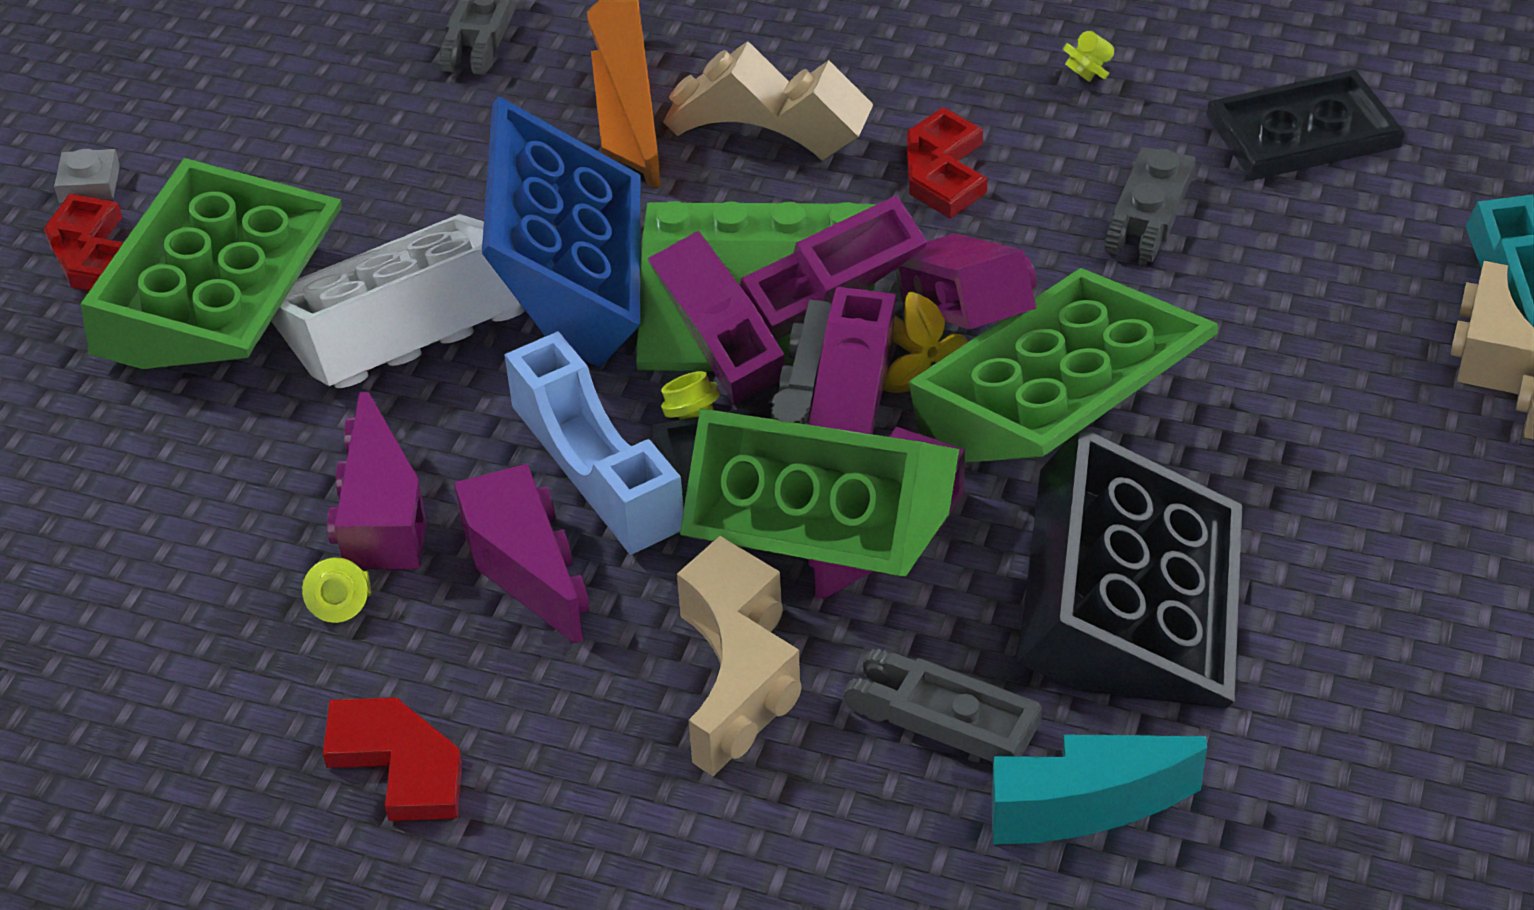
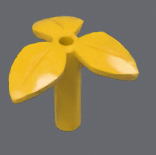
M908 292L905 301L904 320L896 315L894 317L893 342L911 354L899 357L888 368L883 391L891 393L910 391V380L930 368L932 362L938 363L968 343L964 335L953 333L938 342L944 331L945 319L936 304L920 294Z

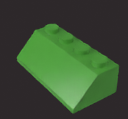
M700 408L680 535L715 541L721 536L737 546L892 575L907 576L949 515L959 449L919 441Z

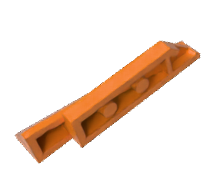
M598 0L587 11V21L598 49L591 51L602 154L622 165H627L644 173L646 185L651 188H659L661 184L658 149L639 1Z

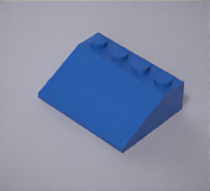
M498 96L492 103L482 255L545 336L559 331L581 359L599 368L640 326V174Z

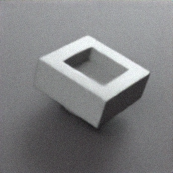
M80 149L74 152H61L54 184L59 203H63L69 194L113 200L120 168L116 150Z

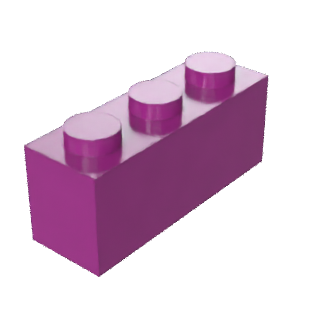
M953 233L927 241L928 243L923 250L895 269L904 308L908 292H914L930 299L936 304L946 322L967 329L977 328L1037 309L1033 290L1037 287L1036 272L1032 262L1022 249Z

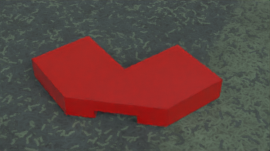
M942 107L907 131L909 195L949 219L987 193L988 178L959 162L960 159L983 144V129L945 107Z
M69 194L43 229L47 242L72 288L90 291L124 242L107 239L122 218L118 202Z
M397 697L329 701L322 753L326 768L389 766L385 801L388 821L458 819L462 775L460 748Z

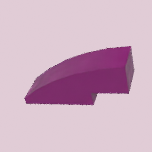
M895 195L796 242L793 254L742 277L740 287L752 301L777 341L791 333L794 322L804 323L809 299L827 301L832 304L836 286L866 290L923 250L928 242L899 197Z

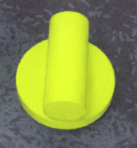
M1092 31L1083 32L1078 38L1077 48L1069 43H1066L1063 47V50L1070 55L1065 65L1087 81L1091 82L1096 74L1103 79H1106L1109 75V72L1101 67V65L1112 59L1114 47Z
M339 557L327 558L318 562L308 571L303 580L302 595L306 607L314 616L326 622L339 623L353 618L361 611L367 597L371 596L368 571H362L352 561Z

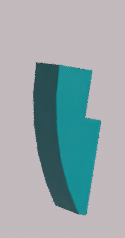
M1534 195L1478 201L1465 227L1481 268L1484 261L1508 265L1507 281L1511 297L1523 317L1534 327Z
M1064 734L1062 757L994 756L992 781L993 845L1042 843L1087 836L1128 825L1168 809L1201 791L1207 753L1206 736Z

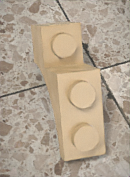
M747 41L731 54L726 50L719 52L707 64L703 74L695 79L692 75L685 77L669 96L673 104L663 123L677 136L698 126L710 123L738 122L757 125L795 140L823 161L859 137L873 103L829 60L811 73L807 69L800 71L789 82Z
M1484 261L1479 284L1466 282L1459 317L1471 320L1470 322L1458 320L1450 356L1462 358L1457 382L1518 394L1515 411L1527 413L1522 438L1534 440V327L1523 317L1511 297L1507 281L1508 265Z
M721 536L677 573L681 618L690 623L704 636L713 648L721 665L709 696L700 709L689 719L692 763L711 776H714L732 758L738 759L742 757L752 746L757 734L776 716L787 714L797 702L802 688L800 682L799 649L771 633L778 624L783 610L781 604L780 572Z

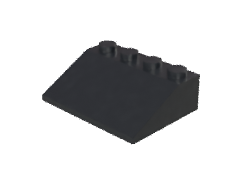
M1083 428L1069 438L1040 470L1017 663L1075 690L1228 708L1235 702L1242 504Z

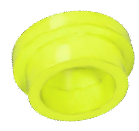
M692 372L670 381L661 389L665 399L661 407L664 415L669 418L679 417L682 420L698 417L700 408L714 409L712 403L720 397L721 392L717 383L709 381L706 372Z

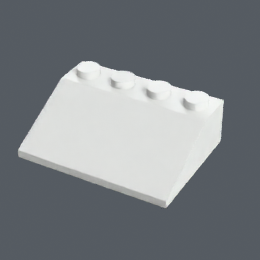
M458 214L297 279L271 322L312 377L328 386L334 384L335 388H345L365 380L369 376L367 372L369 369L386 362L391 366L407 363L421 355V347L438 340L441 343H452L462 340L474 332L472 326L490 318L495 322L508 320L522 314L525 309L482 255L484 221Z

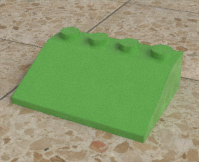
M184 158L81 303L88 353L140 369L248 358L341 210V199Z
M733 201L724 203L647 202L642 238L637 370L713 371L647 258L699 231L740 285L742 277L793 254L796 242L876 204H855L851 202L838 204L795 202L739 203ZM875 283L866 290L875 291ZM791 333L776 341L784 353L785 365H793L795 360L789 356Z
M1080 268L1034 298L1037 309L1002 319L909 381L918 434L964 448L965 463L1044 457L1217 335V323Z

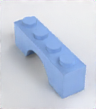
M559 331L504 354L512 407L627 552L632 555L679 533L684 512L681 476L649 439L630 446L619 435L601 405L588 366Z

